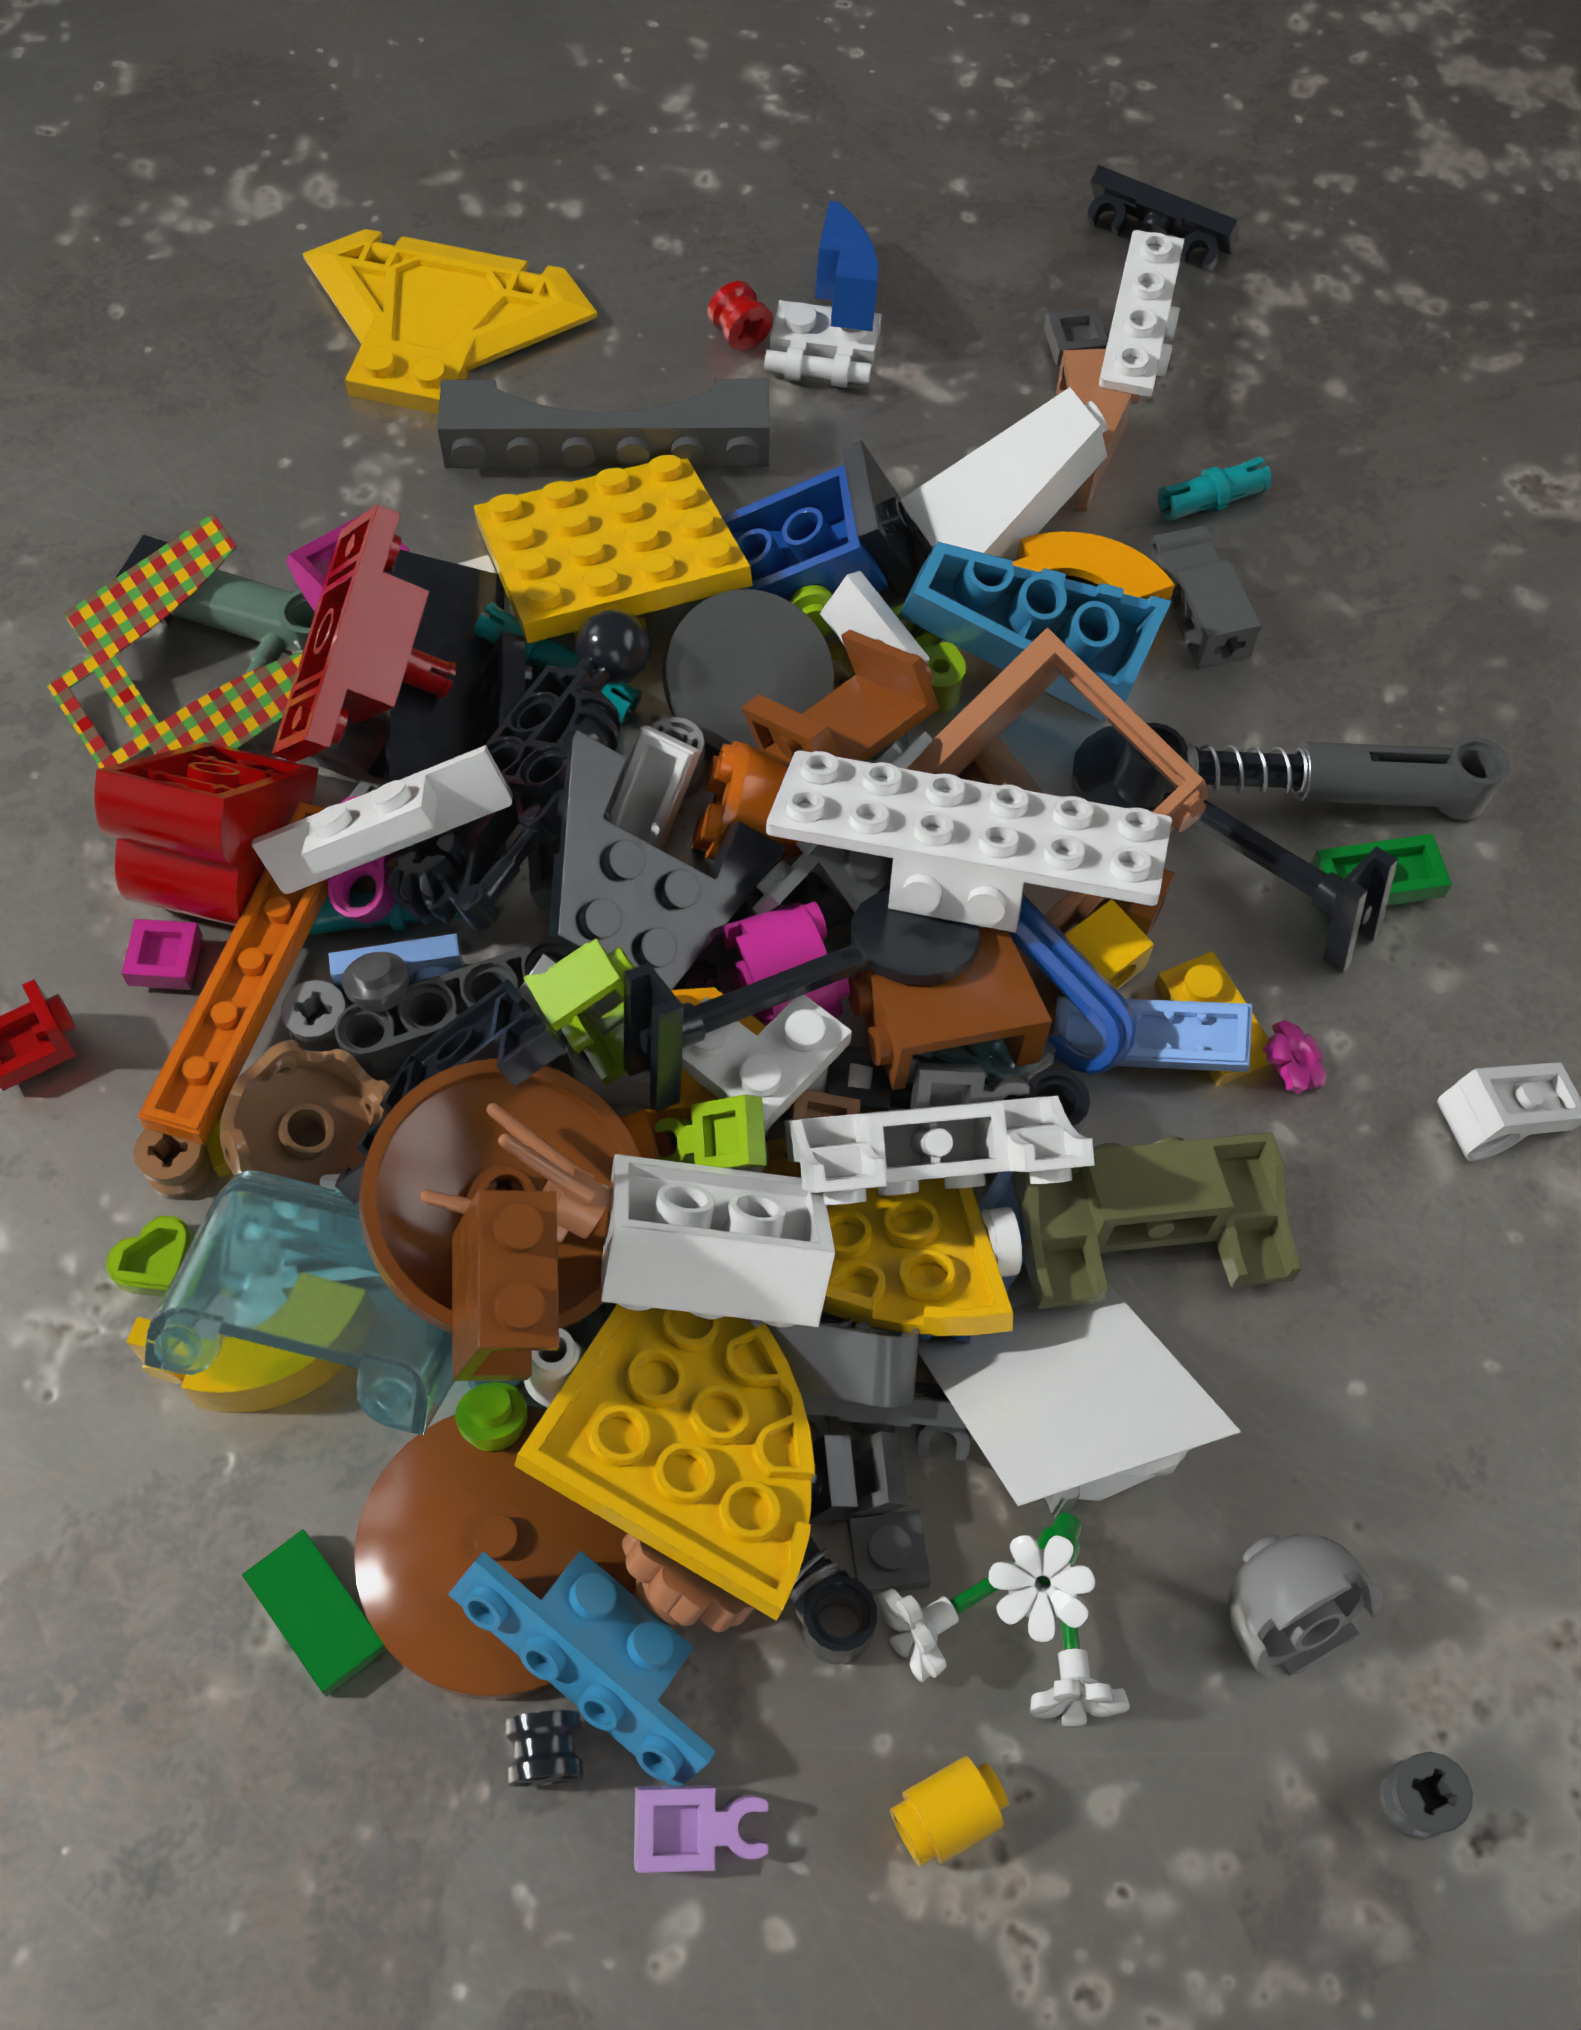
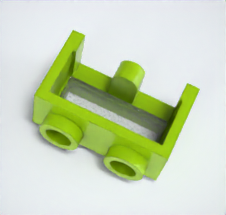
M594 939L548 968L547 972L526 975L523 978L549 1025L555 1031L561 1029L570 1045L578 1054L583 1050L585 1051L600 1080L607 1086L627 1073L624 1070V972L635 968V966L620 946L608 953L601 943Z

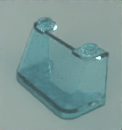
M247 1170L238 1173L217 1193L155 1312L146 1334L144 1365L177 1374L193 1375L205 1371L218 1357L223 1335L357 1368V1399L363 1411L375 1422L422 1436L455 1382L452 1381V1334L428 1323L399 1300L387 1286L368 1252L362 1233L359 1202L354 1205L339 1190L262 1171Z

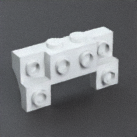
M1058 1096L784 1120L788 1161L800 1162L803 1191L823 1192L824 1205L867 1201L866 1188L878 1187V1195L919 1192L918 1180L944 1178L945 1189L986 1185L985 1173L1004 1171L1029 1172L1030 1184L1072 1181L1071 1168L1095 1165L1092 1138H1086L1075 1130L1068 1120Z

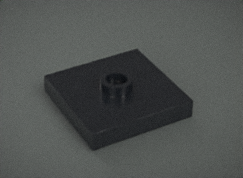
M862 440L844 447V452L842 453L857 535L899 594L907 598L919 574L908 515L900 496Z

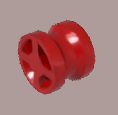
M738 280L724 285L713 295L708 304L707 314L709 320L718 330L723 331L725 340L734 350L745 351L754 348L767 337L772 328V312L763 302L757 301L755 291L744 281Z

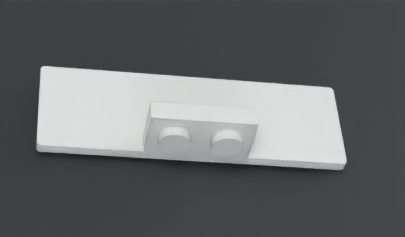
M798 750L794 752L768 816L766 833L775 837L893 858L888 909L1016 933L1025 883L1144 905H1156L1161 889L1172 818L1167 815L1152 813L1143 808H1122L1089 802L1076 796L1060 797L1023 790L1014 785L999 786L960 779L952 774H931L898 768L884 762L869 763L836 757L822 751L807 752Z

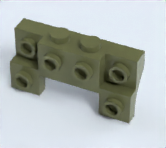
M1273 1132L1194 1140L1168 1137L1152 1144L1122 1146L1118 1143H1104L1093 1147L1095 1165L1071 1168L1072 1181L1030 1184L1029 1172H1012L1011 1181L1027 1235L1022 1246V1254L1038 1309L1103 1302L1109 1291V1286L1100 1253L1215 1241L1231 1288L1294 1281L1302 1269L1294 1246L1287 1213L1285 1164Z

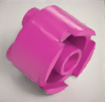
M795 902L723 926L722 941L724 952L736 948L739 959L735 963V968L729 969L734 990L827 954L822 939L827 938L826 923L816 902L805 905ZM848 978L804 995L839 1021L840 1015L843 1014L841 999L850 996ZM793 999L752 1016L767 1026Z

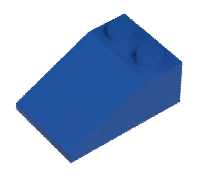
M845 465L836 467L722 516L751 567L753 586L742 589L768 592L790 602L792 595L798 589L808 585L823 586L834 594L846 575L857 571L863 573L877 592L888 589L885 573L858 538Z

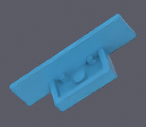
M484 1551L449 1592L448 1595L463 1607L466 1616L476 1626L492 1632L521 1658L522 1663L529 1672L542 1680H547L578 1707L581 1715L588 1723L608 1732L636 1757L641 1768L650 1776L664 1781L669 1786L684 1785L704 1768L716 1753V1750L658 1701L694 1647L667 1623L654 1616L640 1600L584 1552L580 1551L541 1600Z

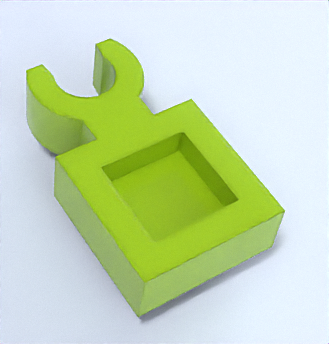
M744 1094L692 1104V1120L668 1117L659 1120L655 1124L656 1132L675 1134L677 1137L675 1152L669 1157H661L658 1160L736 1170L767 1166L761 1096Z

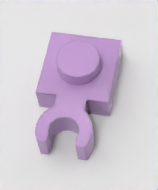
M712 1785L635 1786L634 1869L637 1873L715 1871V1846H727L737 1856L745 1859H758L767 1855L768 1843L761 1839H741L738 1833V1824L740 1819L749 1812L760 1813L768 1811V1801L758 1795L744 1793L730 1799L723 1808H715V1787Z

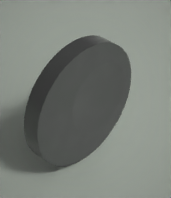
M741 589L714 595L695 606L684 617L666 648L662 668V681L665 698L673 717L685 718L695 723L703 733L705 750L719 757L723 744L731 745L733 741L749 744L759 750L741 709L744 704L760 694L802 714L833 691L834 670L831 654L823 635L815 623L801 609L777 595L759 590Z

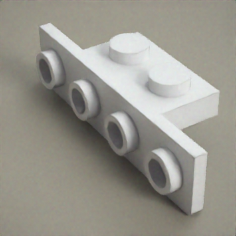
M1140 230L1132 232L1098 383L1100 387L1150 398L1153 393L1156 376L1165 378L1173 345L1163 343V340H1173L1180 307L1171 306L1184 244L1183 238L1167 236L1157 232L1151 233Z
M485 745L403 779L391 781L376 790L341 804L329 806L319 813L254 838L252 847L279 889L284 894H290L509 807L512 804L513 794Z

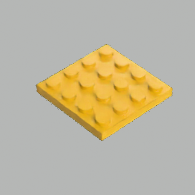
M661 455L655 457L649 463L625 469L608 468L600 471L596 476L572 482L555 481L547 484L543 489L519 495L502 494L492 498L489 502L474 505L478 527L527 644L579 631L581 625L599 611L616 608L637 616L711 597L722 592L753 586L750 564L688 458L680 459L674 455Z

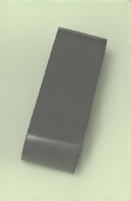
M824 1311L821 1314L819 1327L794 1325L782 1328L766 1324L788 1361L799 1391L886 1408L904 1407L912 1404L914 1401L920 1333L918 1328H914L910 1333L896 1332L872 1327L868 1321L856 1323L853 1322V1318L846 1320ZM747 1319L756 1328L764 1324L761 1320Z

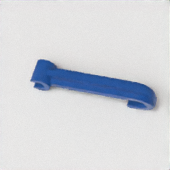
M1023 894L1016 933L1009 931L1013 942L1097 1028L1102 1038L1099 1051L1092 1055L1082 1052L1062 1035L1049 1037L1046 1043L1047 1048L1059 1061L1072 1070L1087 1074L1110 1070L1122 1062L1133 1047L1136 1033L1133 1011L1117 989Z

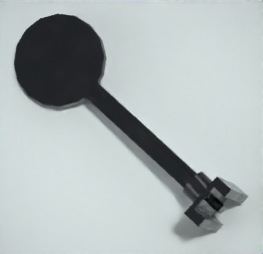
M1113 726L1103 727L1087 737L1076 751L1074 757L1072 779L1078 795L1089 802L1122 808H1143L1153 812L1157 807L1144 808L1134 806L1125 801L1115 789L1113 783L1114 772L1127 740ZM1204 800L1203 802L1207 807L1198 820L1193 823L1195 826L1312 897L1314 905L1332 915L1323 960L1344 973L1351 965L1358 933L1372 942L1380 935L1398 859L1376 846L1344 879L1333 872L1326 874L1207 800Z
M885 890L863 901L852 916L851 945L695 1006L691 1003L682 1004L650 963L625 971L624 1070L630 1077L646 1070L650 1072V1104L656 1112L680 1103L682 1049L704 1040L706 1033L864 970H872L879 976L902 984L931 985L952 980L968 970L977 956L980 945L979 926L888 909L890 890Z

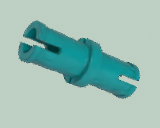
M1256 457L1242 464L1220 469L1217 466L1204 469L1201 472L1202 475L1194 479L1161 487L1157 494L1159 510L1163 513L1171 509L1170 512L1164 514V519L1172 522L1186 515L1211 509L1212 512L1226 509L1229 502L1268 491L1272 483L1270 468L1265 466L1257 469V467L1264 466L1266 461L1262 457Z

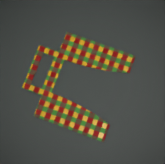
M214 513L63 613L90 656L48 683L47 687L99 768L130 761L149 747L154 754L202 742L239 749L283 718L303 652L279 659L248 672L193 701L160 723L115 656L178 608L199 589L237 548ZM92 673L96 674L136 735V737L112 753L70 689Z

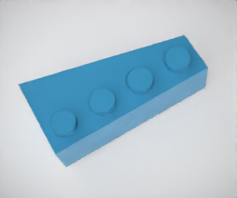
M937 542L923 564L898 616L1002 670L1048 627L1113 692L1126 702L1172 601L1151 596L1148 600L1124 594V589L1104 583H1100L1096 587L1065 579L1066 574L1045 568L1041 572L1013 566V561ZM1061 675L1044 691L1103 722L1106 720Z

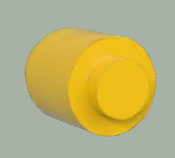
M964 1756L903 1791L904 1801L890 1808V1814L916 1864L921 1867L935 1859L941 1865L1004 1828V1821L1000 1810L1009 1806V1800L1000 1780L987 1762L976 1767L968 1756Z

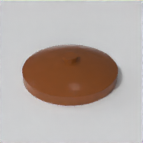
M498 1059L472 1061L441 1071L420 1083L394 1106L377 1131L366 1157L360 1182L359 1215L362 1233L372 1261L387 1286L399 1300L428 1323L451 1334L452 1234L464 1214L425 1204L419 1198L420 1193L423 1190H432L473 1199L478 1190L542 1191L548 1179L519 1161L517 1157L499 1145L498 1138L502 1134H511L488 1115L486 1109L489 1104L496 1103L573 1164L595 1175V1180L609 1188L614 1154L640 1157L629 1131L613 1109L586 1085L551 1067L543 1066L516 1087L496 1067ZM608 1204L593 1231L586 1239L568 1231L560 1244L557 1243L559 1328L563 1330L576 1325L604 1303L601 1302V1263Z
M527 1405L528 1418L521 1435L511 1446L499 1451H483L465 1440L458 1431L455 1414L435 1423L408 1442L392 1458L372 1487L361 1514L355 1541L354 1564L359 1597L368 1621L387 1650L408 1671L431 1686L456 1696L489 1701L513 1700L554 1688L547 1680H542L529 1672L522 1663L521 1658L492 1632L476 1626L466 1616L463 1607L448 1595L483 1551L540 1600L580 1551L584 1552L631 1594L634 1595L636 1590V1579L629 1574L626 1568L627 1556L622 1548V1540L627 1532L515 1467L517 1454L547 1409Z

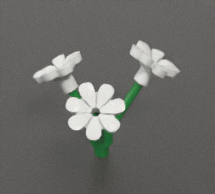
M1060 1513L1056 1516L1052 1526H1048L1041 1531L1037 1541L1030 1535H1022L1013 1539L1010 1543V1550L1015 1560L1012 1562L1001 1561L994 1563L988 1577L951 1600L942 1596L921 1609L918 1602L911 1595L902 1598L893 1588L878 1593L877 1598L881 1604L880 1608L885 1621L892 1629L898 1631L897 1634L890 1637L889 1641L895 1651L906 1659L910 1656V1668L916 1679L922 1683L929 1676L936 1678L947 1667L946 1661L937 1646L938 1635L959 1622L958 1614L999 1589L1008 1590V1594L996 1606L999 1617L1009 1625L1017 1623L1024 1616L1029 1617L1028 1633L1035 1641L1048 1642L1053 1639L1055 1635V1619L1059 1617L1061 1619L1064 1650L1058 1653L1061 1680L1054 1681L1053 1688L1031 1696L1030 1713L1034 1717L1041 1719L1054 1718L1061 1714L1062 1726L1079 1727L1086 1724V1713L1088 1712L1095 1717H1109L1128 1711L1130 1704L1123 1688L1111 1689L1109 1684L1099 1683L1097 1680L1090 1678L1088 1652L1080 1649L1078 1627L1086 1621L1088 1610L1083 1600L1077 1594L1088 1593L1093 1590L1095 1585L1091 1569L1085 1565H1075L1081 1551L1078 1541L1083 1528L1081 1521L1070 1513Z

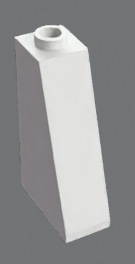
M1069 387L902 498L901 501L908 515L910 529L928 555H930L937 542H942L1013 561L1017 556L1019 540L1036 535L1108 457L1102 434L1108 430L1102 413L1092 401L1083 404L1071 387Z

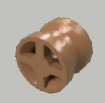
M144 1129L136 1140L134 1148L136 1165L157 1194L167 1199L175 1200L193 1197L203 1190L212 1178L214 1168L205 1145L150 1129ZM174 1149V1155L166 1163H163L161 1159H164Z

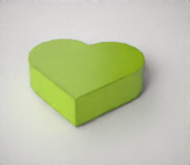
M172 1215L159 1216L143 1227L139 1237H128L119 1241L111 1248L106 1258L108 1275L125 1292L183 1299L196 1251L195 1237L182 1219Z

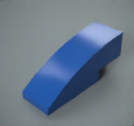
M829 201L819 246L815 298L833 300L830 326L872 331L878 285V261L875 248L866 230L856 217L840 202Z

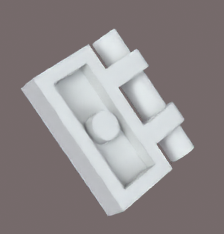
M779 300L770 337V350H766L764 371L784 374V380L800 382L802 377L831 380V386L847 388L848 383L869 386L871 368L874 365L881 330L882 314L874 313L872 331L830 326L832 307Z

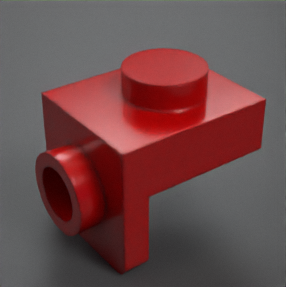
M35 979L22 984L30 1002L0 1016V1088L3 1091L77 1056L66 1035L67 1032L76 1028L66 1005L59 994L47 998Z

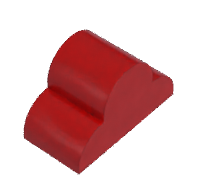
M202 742L97 769L94 789L95 815L98 826L103 834L109 838L117 839L114 868L115 880L121 896L128 901L236 926L265 869V865L252 847L253 839L288 825L299 801L312 804L319 768L218 744Z

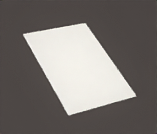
M1109 1283V1291L1103 1302L1038 1309L1036 1301L1012 1308L1013 1331L971 1335L970 1343H956L951 1336H934L929 1341L919 1340V1355L1017 1506L1242 1432Z

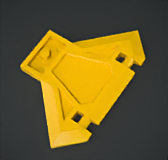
M363 229L303 253L304 260L361 344L345 378L348 396L439 414L441 380H466L469 371L598 318L597 311L565 268L548 265L542 274L527 272L528 261L405 236H401L395 245L381 243L383 238L382 232Z

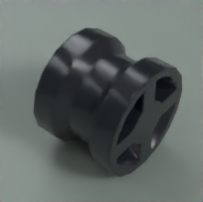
M552 1710L516 1715L504 1721L505 1737L513 1743L514 1760L507 1768V1783L509 1786H548L572 1782L584 1777L583 1760L575 1754L574 1737L581 1730L580 1713L578 1711Z

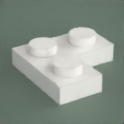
M801 995L794 998L758 1036L738 1021L706 1033L704 1040L682 1049V1070L719 1099L744 1094L761 1096L764 1131L766 1132L851 1043L852 1030L806 995ZM706 997L701 1003L706 1002L710 999Z

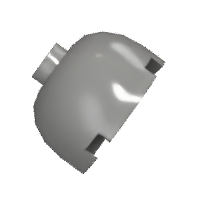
M1295 1534L1280 1538L1278 1535H1269L1255 1542L1244 1553L1243 1561L1245 1564L1234 1578L1228 1601L1230 1625L1241 1648L1264 1678H1273L1271 1666L1282 1664L1289 1676L1325 1661L1348 1645L1360 1634L1351 1621L1361 1612L1364 1606L1374 1618L1381 1607L1383 1593L1360 1562L1343 1545L1325 1536Z

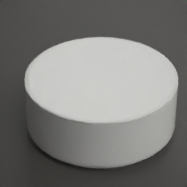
M1010 1207L984 1209L981 1216L1001 1277L1016 1276L1020 1272L1022 1263L1021 1237L1016 1216Z

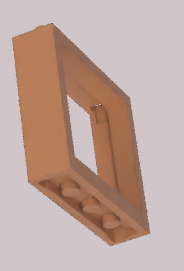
M1048 627L974 698L907 768L931 774L945 773L958 776L1061 675L1177 788L1152 812L1172 818L1170 833L1174 829L1182 832L1195 823L1207 807L1203 801L1210 795L1205 780ZM1069 891L1045 916L1064 935L1081 917L1086 919L1112 898ZM1015 944L1025 966L1029 968L1033 962Z

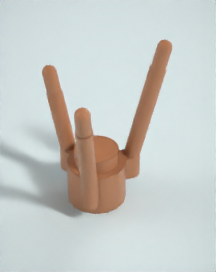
M496 1103L489 1104L486 1109L488 1115L511 1134H502L498 1138L499 1145L517 1157L519 1161L548 1179L542 1191H556L557 1243L560 1244L568 1231L586 1239L601 1218L610 1200L612 1189L595 1180V1175L573 1164ZM423 1190L419 1197L425 1204L461 1214L466 1212L472 1199L432 1190Z

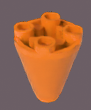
M733 741L731 745L724 743L719 757L713 756L708 769L705 791L712 792L714 795L706 814L700 813L697 819L691 848L703 851V858L714 861L727 826L740 821L786 847L783 856L778 862L803 854L802 850L796 845L797 840L770 836L766 833L767 819L788 767L749 744Z

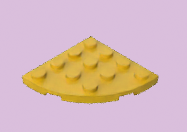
M786 1138L765 1141L767 1142L769 1161L762 1173L801 1178L800 1162H790L785 1157ZM944 1178L918 1180L919 1192L878 1195V1187L866 1188L867 1201L826 1205L835 1256L822 1311L846 1320L853 1318V1322L856 1323L868 1321L872 1327L896 1332L910 1333L914 1328H918L920 1330L919 1334L966 1336L1013 1331V1310L972 1187L945 1189Z
M617 1304L517 1454L515 1467L777 1621L797 1580L809 1541L811 1524H809L811 1513V1479L815 1474L810 1427L801 1393L787 1359L765 1323L756 1328L744 1318L724 1316L718 1319H705L685 1311L659 1308L636 1311Z

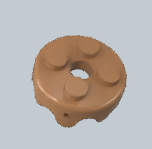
M295 1040L279 1042L269 1048L233 1084L220 1119V1142L224 1159L235 1179L252 1196L265 1204L291 1213H319L321 1177L328 1174H340L343 1169L347 1167L353 1169L363 1161L364 1156L355 1147L364 1131L388 1114L380 1106V1103L390 1086L385 1081L373 1079L358 1064L356 1059L345 1050L308 1051L300 1048L298 1041ZM298 1118L314 1121L322 1131L323 1142L314 1147L298 1145L291 1139L288 1133V1123Z

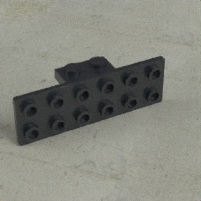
M399 550L397 559L390 569V575L429 591L413 648L442 660L454 662L456 664V674L453 677L450 675L446 676V679L452 680L453 684L443 699H439L431 693L402 682L395 707L387 710L385 784L403 779L484 746L530 688L532 665L530 662H525L524 636L502 631L496 643L492 644L474 634V628L481 613L489 618L490 614L485 612L488 604L495 602L504 610V587L498 574ZM506 841L493 857V863L498 856L506 853Z

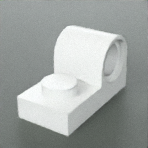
M1561 1062L1475 1068L1446 1090L1437 1100L1468 1161H1476L1494 1156L1531 1134L1571 1131L1581 1125V1098Z

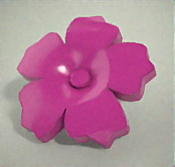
M1287 1020L1273 1024L1272 1028L1275 1034L1269 1037L1268 1044L1263 1047V1050L1266 1052V1060L1274 1063L1275 1070L1285 1080L1286 1089L1299 1094L1306 1090V1088L1308 1090L1313 1088L1318 1090L1324 1087L1326 1071L1320 1063L1323 1061V1055L1314 1038L1309 1033L1304 1036L1303 1030L1298 1025Z

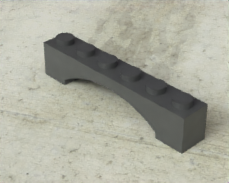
M769 378L714 379L713 388L678 402L646 409L614 412L577 411L540 405L497 389L496 380H441L437 430L444 467L468 469L633 467L649 463L652 459L661 455H674L680 459L688 458L692 467L769 466Z

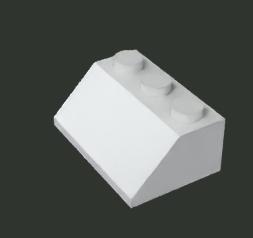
M614 1154L610 1183L612 1194L608 1202L601 1263V1302L617 1303L624 1308L636 1311H644L651 1308L685 1311L705 1319H718L727 1316L761 1320L768 1325L782 1328L794 1325L819 1327L835 1256L827 1206L824 1205L823 1192L803 1191L802 1178Z

